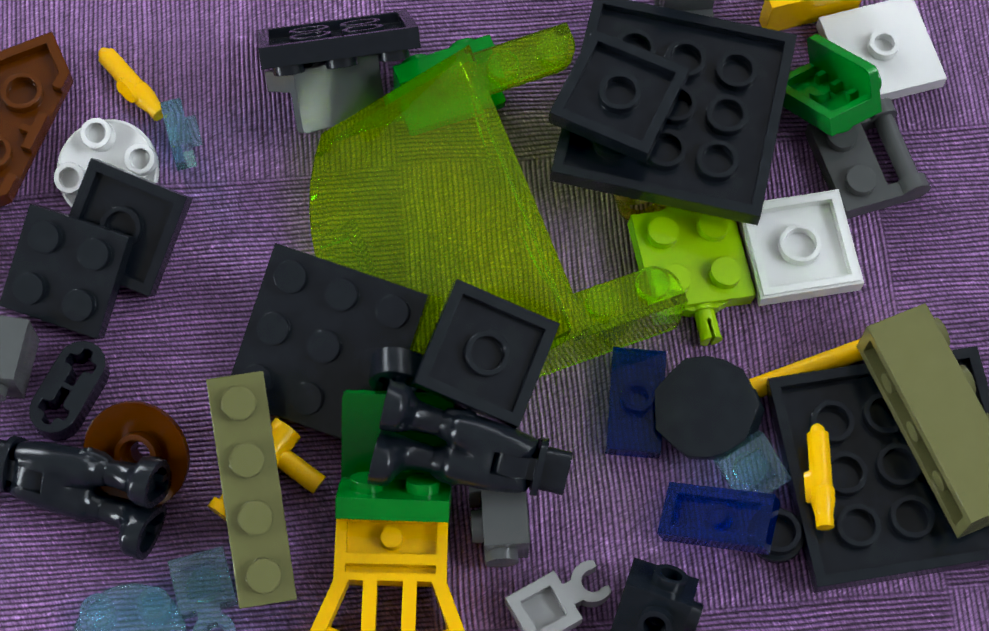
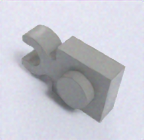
M587 560L577 565L572 572L571 579L564 584L561 583L555 571H552L505 597V605L521 631H570L582 624L583 618L577 609L579 606L593 608L604 604L611 595L612 590L609 585L595 592L586 590L582 585V579L590 576L596 570L597 565L594 560Z

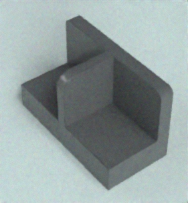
M376 54L357 57V65L346 68L327 69L325 61L304 64L305 72L295 75L274 76L273 70L265 71L268 92L291 93L296 127L299 133L323 130L381 115L386 111L378 55Z

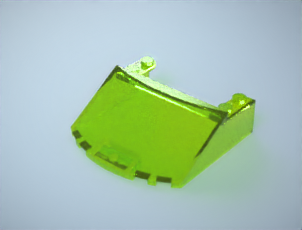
M567 22L474 53L470 45L321 134L313 162L309 197L311 237L315 256L431 295L413 348L415 352L424 355L449 291L456 279L560 323L539 377L674 330L680 322L688 303L686 294L680 281L672 272L657 266H649L573 294L491 98L492 94L559 73L571 64L575 52V41Z

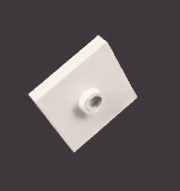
M888 0L818 18L816 28L820 36L876 66L882 81L880 89L881 99L890 98L892 100L944 86L947 80L946 74L914 0Z
M839 189L764 200L758 226L738 221L758 306L847 293L862 289L864 280Z

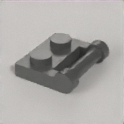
M890 98L881 99L882 112L854 125L849 131L832 137L810 123L807 125L805 136L829 191L839 189L847 219L917 199L928 193L931 189L925 173L918 172L895 121L898 113ZM873 128L877 129L899 179L898 182L887 184L864 131Z

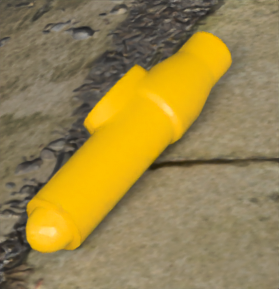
M102 47L98 51V61L117 82L116 88L127 101L135 103L140 109L147 112L154 121L161 120L166 115L167 109L160 103L153 89L135 73L115 49Z
M816 423L812 425L810 432L807 433L809 471L804 472L806 503H811L816 529L831 530L834 528L835 488L833 487L829 433L825 431L821 424Z

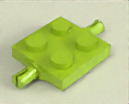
M666 206L661 211L632 214L627 225L650 318L675 314L694 317L700 345L708 346L709 342L711 345L721 342L723 338L720 334L715 313L726 307L751 304L756 296L736 221Z

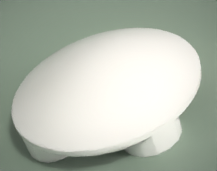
M91 118L68 138L60 152L57 168L54 173L56 187L61 191L66 202L72 207L91 158L99 159L155 183H158L159 160L150 139L134 125L116 119Z

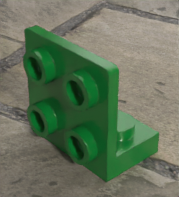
M345 390L342 396L341 480L336 494L335 519L449 523L452 486L438 481L430 473L405 470L401 471L387 486H376L367 483L374 448L381 431L379 426L387 391ZM414 392L419 400L443 410L454 407V403L431 393ZM415 431L395 432L430 445H446L444 440L435 435Z

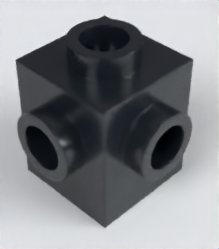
M634 557L610 631H696L704 606L703 603L694 601L699 579L688 576L676 566L668 564L656 565Z

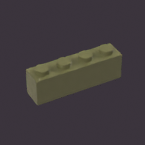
M924 303L867 326L856 347L958 539L989 526V413H985L976 396V385L971 372L966 366L959 365L950 349V337L944 323L939 318H933L929 308Z
M263 371L206 379L239 609L297 600Z

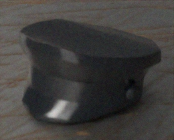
M700 356L685 358L655 389L656 430L676 450L689 459L712 460L731 453L758 432L765 411L756 389L753 388L744 369L727 360L716 357Z

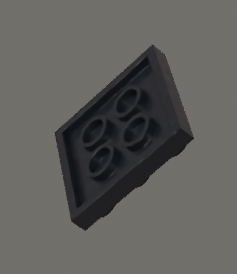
M407 10L258 30L261 70L273 68L274 76L305 72L304 64L325 61L327 69L351 67L358 64L357 57L373 54L378 55L380 62L403 60L410 57V49L421 48L418 26Z
M275 243L231 375L263 371L270 414L342 439V396L344 391H375L369 385L371 355L374 351L385 347H401L413 351L431 295Z

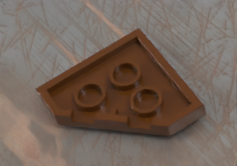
M53 32L0 51V207L13 202L73 84L71 73Z

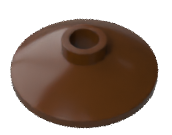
M124 401L106 408L95 417L88 427L83 448L93 447L108 453L114 460L137 463L144 457L138 451V442L145 444L149 449L150 456L166 459L170 465L172 474L171 486L166 497L159 503L164 504L181 489L189 471V448L181 428L168 413L150 403ZM101 486L109 495L129 499L124 491L109 486Z

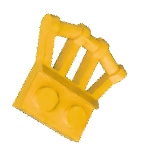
M336 519L333 581L310 631H340L332 628V623L349 585L363 586L361 631H376L378 586L402 587L401 631H416L417 587H432L447 628L443 631H465L447 584L448 523Z

